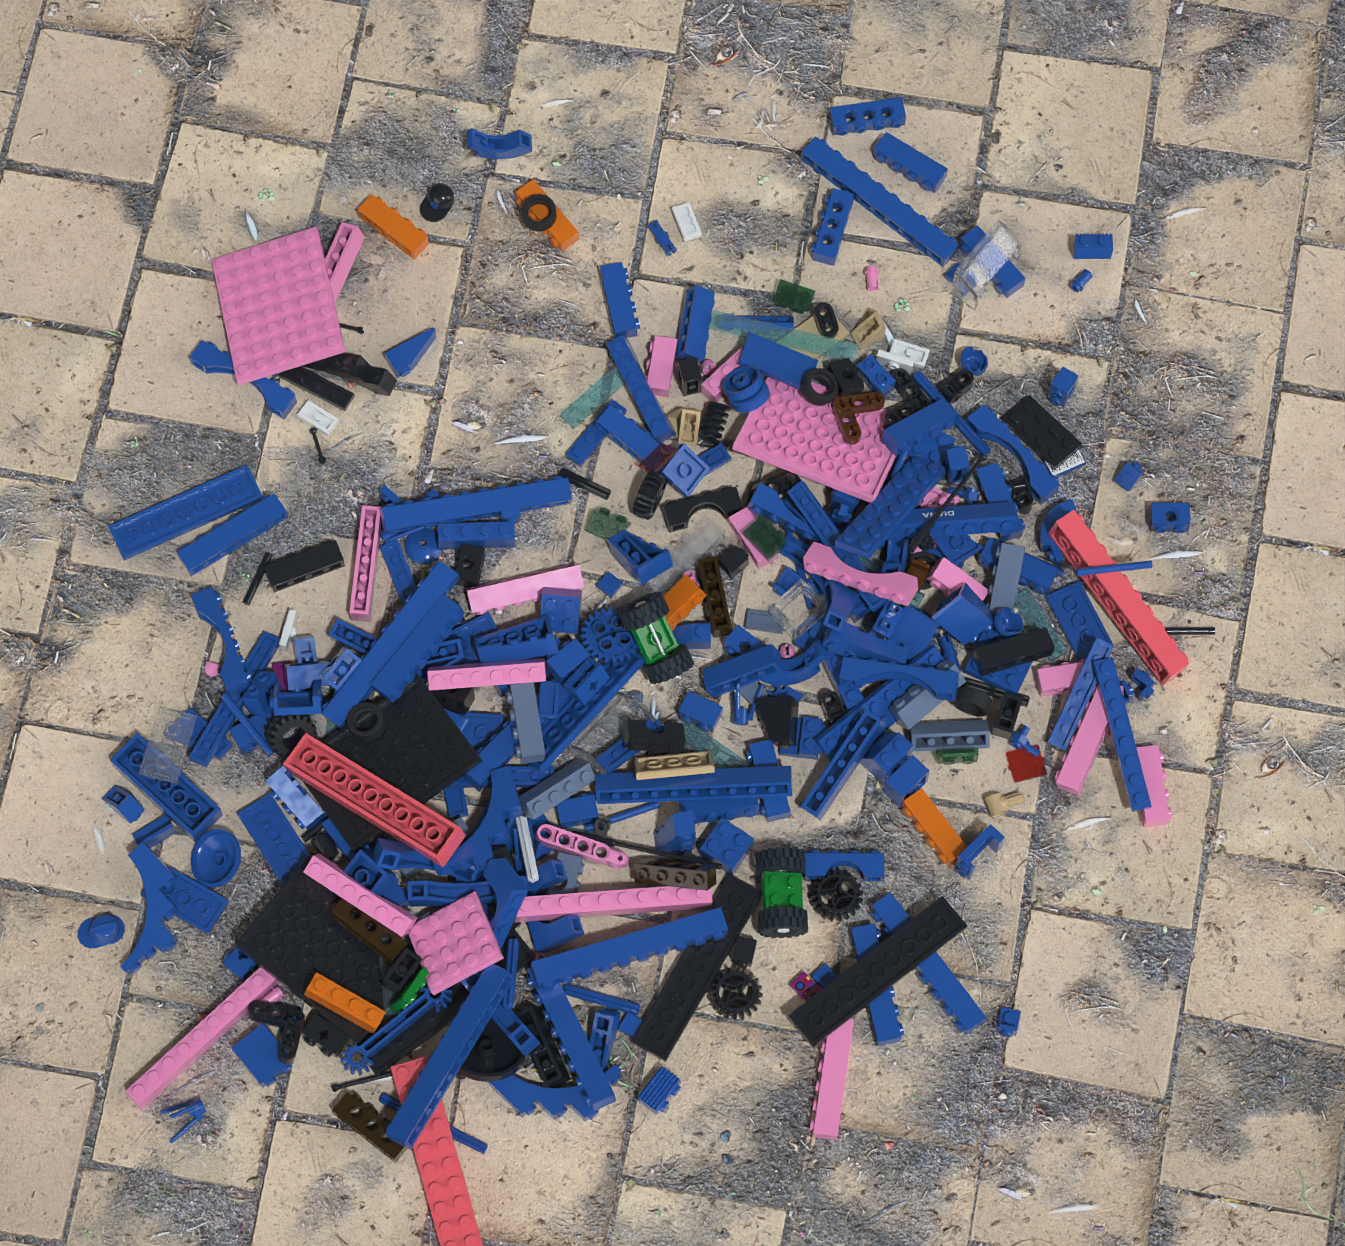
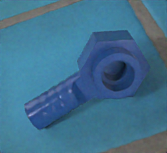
M949 487L948 493L951 494L955 487ZM967 488L966 491L960 489L956 494L960 498L967 500L966 505H974V501H979L980 497L978 489Z
M1023 725L1019 733L1014 732L1010 739V745L1018 750L1024 748L1030 754L1038 757L1041 751L1030 745L1026 738L1030 728Z

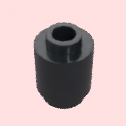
M320 832L313 837L312 846L318 854L323 855L330 861L339 855L338 846L328 833L323 834Z

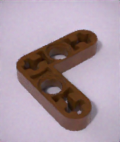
M869 392L834 399L832 411L842 437L847 444L855 445L859 443L862 433L855 414L881 410L886 400L883 394ZM854 402H862L863 406H857ZM842 419H850L851 423H844Z

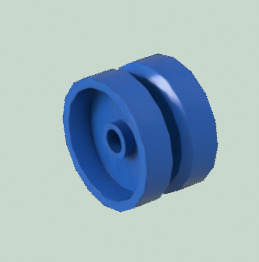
M741 366L730 372L722 383L723 391L736 412L746 413L758 409L768 400L770 395L769 387L756 366Z

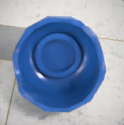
M973 346L965 348L960 356V367L962 370H969L975 376L985 372L988 366V358L983 351L974 350Z
M1001 608L994 616V626L1003 636H1014L1023 630L1022 617L1019 613H1012V608Z

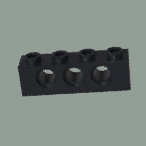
M530 1006L517 1013L516 1016L540 1042L531 1051V1055L545 1086L556 1088L571 1080L540 1008Z

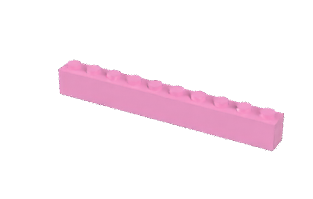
M665 886L528 896L524 898L514 923L555 920L567 915H575L582 918L709 908L713 903L711 888L706 891Z
M260 967L125 1091L128 1097L143 1110L247 1014L248 1006L252 1001L261 1000L280 982Z

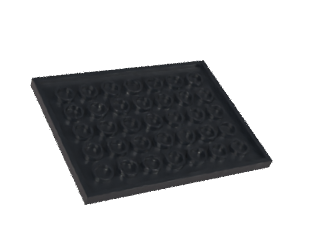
M419 675L415 676L414 680L404 688L402 695L393 703L384 698L376 704L386 719V726L380 737L367 742L358 740L346 725L322 742L421 804H425L483 762ZM372 712L360 715L355 723L356 728L362 732L372 729L377 723V716ZM304 782L354 853H357L385 832Z
M309 855L235 942L234 946L347 1035L352 1041H357L359 1045L369 1032L305 996V991L317 972L386 1012L397 995L381 984L394 963L390 966L330 916L331 910L342 897L303 872L312 858ZM357 912L350 913L353 919L360 918ZM368 924L365 926L367 931L372 932L375 930L373 925ZM409 934L405 935L404 937L408 943L406 948L416 954ZM380 938L383 944L390 943L389 938ZM421 965L418 967L415 973H417L421 969Z

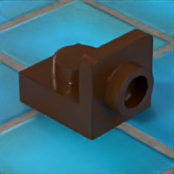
M912 559L907 574L917 577L918 591H921L930 565L922 559Z

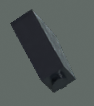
M793 696L756 698V704L770 740L780 749L796 746L799 702Z

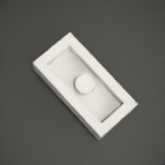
M894 339L890 353L914 360L915 367L924 369L930 350Z
M309 400L297 414L298 418L328 437L339 423L338 418Z

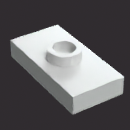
M687 202L672 207V212L684 242L701 237L702 233L690 203Z
M878 350L876 360L881 365L887 366L891 370L902 368L912 374L914 360Z
M294 610L288 612L280 638L279 646L283 652H288L292 637H296L297 634L296 623L298 615L297 611Z

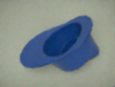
M100 915L87 919L80 925L78 939L84 947L90 949L114 944L123 937L125 926L123 921L116 915Z

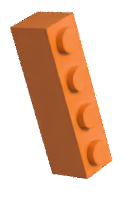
M533 179L516 191L515 201L522 208L523 202L528 197L535 194H547ZM541 204L530 207L528 211L529 218L534 221H543L550 215L549 208ZM556 206L557 217L555 223L551 228L540 232L543 235L546 234L550 238L549 241L554 248L558 247L562 252L579 240V232Z
M371 194L357 209L358 217L412 259L415 260L429 245L427 233L422 229H417L408 218L404 219L395 208L388 207L382 198Z
M687 574L664 595L670 610L665 617L672 631L707 596Z
M921 788L903 801L902 812L907 818L913 820V825L917 832L923 833L926 837L927 845L937 851V857L941 863H946L950 867L957 862L958 856L967 846Z
M317 972L304 994L372 1034L375 1033L386 1013Z

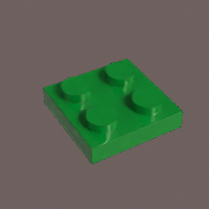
M422 968L410 978L390 1006L392 1011L396 1013L401 1008L404 1010L408 1004H412L417 997L415 993L419 989L421 990L427 983L426 976L429 974V971Z

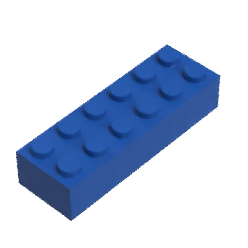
M139 733L131 738L110 759L112 766L195 843L223 816L221 809Z

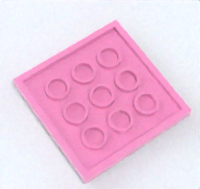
M476 891L414 923L408 933L416 955L422 958L421 968L429 971L426 979L433 995L504 958Z

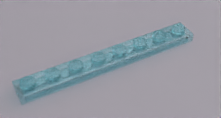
M716 310L712 311L708 328L746 338L749 332L788 348L839 360L849 358L852 363L855 362L859 345Z

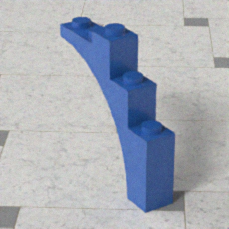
M786 535L779 553L804 569L803 557L810 548V545ZM809 573L820 586L825 596L827 613L823 625L841 632L855 610L860 594L846 588V585Z
M509 765L490 771L492 796L488 812L472 837L455 850L444 867L433 862L438 876L449 875L460 869L465 870L473 865L476 866L477 871H485L489 860L495 859L491 845H499L510 840L505 819H514L524 813Z
M144 842L140 843L128 854L143 880L147 899L145 926L140 940L132 954L120 966L128 974L136 973L146 959L150 960L156 955L157 949L163 953L166 951L170 952L176 947V942L179 940L164 923L165 921H170L176 915L175 911L178 908L163 892L164 890L168 891L175 885L174 881L177 877Z
M616 1064L604 1073L610 1085L614 1086L621 1079V1069ZM513 1075L499 1081L488 1082L489 1086L522 1117L526 1114L528 1116L531 1115L537 1108L536 1104L554 1120L557 1117L561 1118L567 1112V1106L585 1122L588 1119L592 1120L599 1113L598 1110L594 1111L592 1106H587L583 1097L586 1093L583 1088L579 1089L578 1086L545 1088L529 1084Z

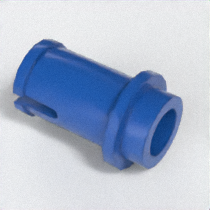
M1084 269L1076 279L1071 281V289L1077 293L1082 291L1084 285L1093 277L1092 273Z

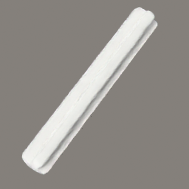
M520 815L515 821L528 881L534 883L538 881L539 876L527 818Z

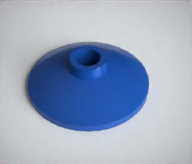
M424 528L409 534L405 541L407 556L419 564H428L435 561L442 553V550H438V533L430 528ZM426 541L427 544L425 546L420 545V542Z

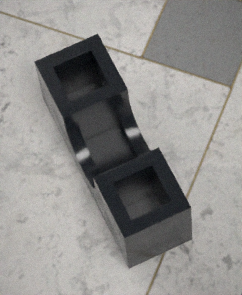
M627 719L622 730L624 749L680 754L686 743L684 723L665 722L661 732L656 734L647 728L646 720Z

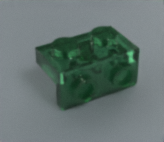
M780 279L772 300L776 302V306L782 308L790 306L793 307L794 312L804 314V311H810L816 291Z
M600 507V509L596 508L593 510L585 531L607 540L622 530L627 531L631 526V522L627 521L628 518L625 516H615L610 513L609 509Z
M761 514L757 516V520L743 531V536L767 561L785 548L786 537L780 530L776 531L770 519L764 518Z
M978 748L937 750L938 764L952 765L954 763L972 764L977 762L979 756Z

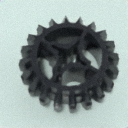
M651 469L645 475L637 492L633 514L639 518L651 519L661 502L668 480L659 470Z
M832 869V875L827 872L825 878L820 876L818 877L819 882H813L815 888H811L810 892L814 895L810 896V900L815 901L812 904L813 908L819 907L816 911L817 914L824 912L823 919H826L829 915L831 922H833L834 917H837L838 922H841V916L848 920L849 914L855 916V910H860L858 903H862L863 899L859 896L863 895V891L858 890L861 888L860 883L854 884L857 881L856 877L849 879L850 872L844 876L843 870L836 874V870ZM836 882L833 888L823 889L827 884ZM842 883L849 887L852 895H849V892H845L842 889ZM837 888H839V899L834 903V894L837 892ZM821 896L831 902V908L824 904ZM851 902L847 907L837 909L840 903Z
M735 967V972H732L731 968H727L728 974L721 971V978L715 976L714 980L716 983L710 984V987L714 989L709 991V995L714 996L710 998V1003H715L713 1009L717 1010L720 1008L718 1012L720 1016L725 1012V1019H729V1016L733 1015V1021H736L737 1015H740V1019L744 1020V1013L751 1017L750 1009L756 1012L758 1009L756 1005H761V1000L758 998L763 996V993L758 992L762 989V986L756 985L759 979H752V972L745 975V968L742 970V973H739L738 967ZM740 980L736 985H732L728 981ZM747 985L750 987L752 991V998L750 1001L747 999V996L743 993ZM721 987L728 994L725 1003H723L719 995ZM732 991H739V997L737 995L732 997ZM734 1003L745 1005L740 1008L731 1007Z

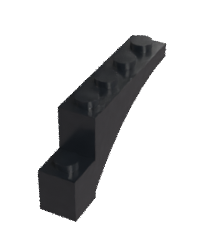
M341 353L302 365V367L341 377L380 395L390 396L397 381L387 369L372 367L361 355Z

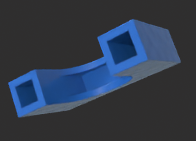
M506 858L490 859L483 873L493 888L497 899L495 916L486 903L482 905L500 949L528 891V888Z
M550 860L537 866L539 879L534 883L528 881V896L545 895L548 889L567 880L562 861ZM567 915L552 923L547 920L527 922L533 938V945L536 951L549 952L584 935L580 918L575 915Z

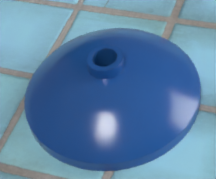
M223 829L210 830L200 837L194 846L191 856L192 872L199 883L207 887L217 888L227 884L235 876L241 861V849L237 838L229 831Z

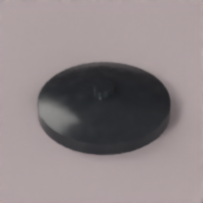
M490 1018L458 1072L476 1081H499L516 1073L523 1065L526 1056L522 1054L497 1023Z

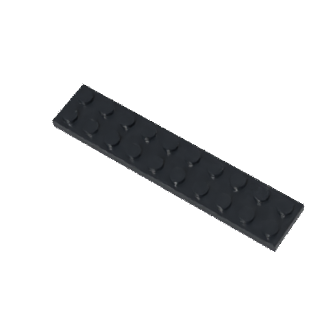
M731 874L728 875L708 909L709 911L719 907L722 908L728 927L727 935L720 940H706V943L695 946V944L687 946L631 1041L632 1044L664 1062L667 1061L707 993L710 984L714 981V977L718 974L735 945L737 937L742 933L763 897L762 891Z
M941 896L788 1015V1018L812 1048H814L968 927L967 924L946 899Z
M512 926L500 949L504 958L494 964L505 969L508 940L516 938L519 942L516 972L518 973L529 965L536 956ZM461 982L448 988L452 990L453 994L449 996L452 998V1001L445 1002L447 1004L446 1009L439 1006L440 1012H437L436 1007H433L370 1058V1060L374 1061V1065L368 1066L377 1077L450 1024L451 1020L460 1011L462 1002L466 1001L470 994ZM439 992L435 995L431 993L430 997L433 999H437L440 997L441 993ZM422 993L421 995H419L414 1001H416L419 997H421V996L423 995V993ZM425 1002V1003H424L423 1005H421L418 1009H416L413 1013H411L406 1019H408L411 1015H413L417 1010H419V1009H420L422 1006H424L427 1002ZM400 1009L398 1012H396L394 1015H392L390 1018H388L386 1021L380 1024L377 1027L375 1033L378 1032L381 1028H383L392 1019H394L398 1014H400L403 1011V1009ZM368 1033L358 1046L362 1045L374 1034ZM388 1034L384 1035L380 1040H378L375 1044H373V1045H372L370 1048H368L366 1051L370 1050L374 1045H376L379 1041H381V1040H382L384 1037H386Z

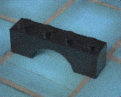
M727 486L722 488L721 491H708L702 496H689L683 501L668 502L663 506V513L669 533L688 528L691 516L699 510L711 509L717 511L723 518H728L741 511L743 506L737 487Z

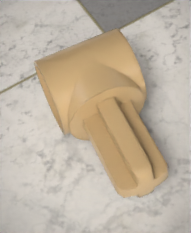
M1022 792L1009 796L996 793L986 797L985 801L991 817L996 818L1008 813L1009 807L1024 803L1025 798Z

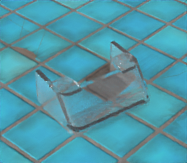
M998 220L954 273L951 294L974 311L977 308L978 300L980 298L983 299L989 291L987 290L988 283L1008 260H1018L1022 253V245L1003 222Z
M618 691L566 749L577 759L588 762L594 772L605 775L607 772L596 761V758L623 732L622 730L627 719H646L652 722L656 719L638 698Z

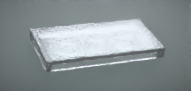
M159 706L139 774L175 784L178 783L196 723V715Z

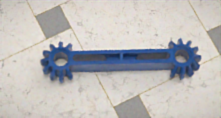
M426 983V988L419 989L423 993L421 997L362 1045L358 1046L357 1041L353 1042L354 1047H351L349 1044L346 1045L348 1051L344 1050L341 1052L345 1056L341 1059V1063L345 1064L344 1069H350V1074L354 1075L356 1070H358L359 1075H362V1069L369 1072L370 1070L367 1065H374V1061L370 1060L371 1057L433 1007H436L437 1012H440L439 1006L446 1009L447 1004L445 1002L452 1001V998L449 997L453 994L452 990L447 988L440 992L439 998L433 999L430 997L431 991L428 983ZM425 1002H427L424 1006H422L419 1010H417L413 1015H411L408 1019H406L411 1013H413V1012H414L416 1009H418L421 1005H423ZM388 1034V1035H387L386 1037H384L381 1041H379L376 1045H374L370 1050L366 1051V1050H367L368 1048H370L373 1044H375L378 1040H380L384 1035ZM356 1054L363 1055V1059L360 1062L352 1060Z

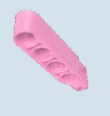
M548 824L541 825L535 833V840L538 844L543 843L545 847L566 854L580 856L583 860L595 864H604L612 868L627 867L629 857L624 852L610 848L604 843ZM546 831L550 837L544 839L541 837L540 832ZM559 838H566L568 840V844H560ZM577 844H584L587 850L584 852L580 851ZM596 850H602L605 853V857L599 858L596 855Z

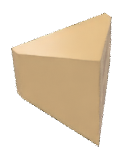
M867 307L851 335L857 346L863 348L885 338L886 326L878 311Z
M681 408L666 414L677 433L675 437L678 444L685 443L686 445L697 446L701 425V410Z

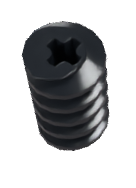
M718 402L709 403L702 421L703 424L700 427L701 430L698 433L699 438L706 443L719 444L720 442L717 439L722 438V434L719 432H723L725 429L721 425H726L727 423L723 418L729 417L726 412H729L731 408Z

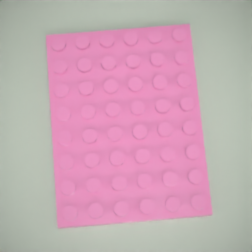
M317 226L211 259L238 385L346 352Z
M768 377L765 382L770 390L769 398L762 406L749 413L732 449L871 503L875 501L896 458L882 442L883 433L886 429L883 419L888 411L881 409L879 411L855 414L862 434L859 443L850 445L844 441L832 411L833 402L837 395L825 406L813 405L805 399L800 389ZM811 382L816 392L828 395L827 387ZM854 402L857 406H863L862 402ZM842 419L844 423H851L850 419Z

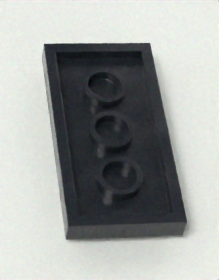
M1030 395L1002 418V421L1054 470L1082 447V443Z

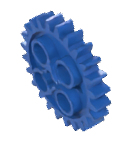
M609 606L608 611H605L602 607L600 614L595 610L594 617L588 615V621H584V628H581V633L583 634L581 635V641H584L582 646L586 648L589 654L592 653L591 659L597 657L598 663L604 660L605 666L612 662L614 667L617 661L623 665L624 659L630 662V656L636 657V651L640 652L632 631L625 632L624 625L618 615L619 607L615 611H612L611 606ZM619 623V624H621L622 626H621V627H616V626H614V624ZM602 629L604 632L599 633L595 630ZM627 640L629 643L623 644L620 641ZM607 645V646H609L610 648H609V649H604V648H602V646Z

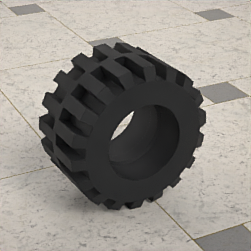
M273 712L271 714L272 718H268L266 721L268 725L264 727L266 731L264 736L267 739V743L283 759L289 757L305 733L313 738L317 737V728L307 714L274 716ZM299 727L297 734L293 738L283 739L284 733L289 728Z

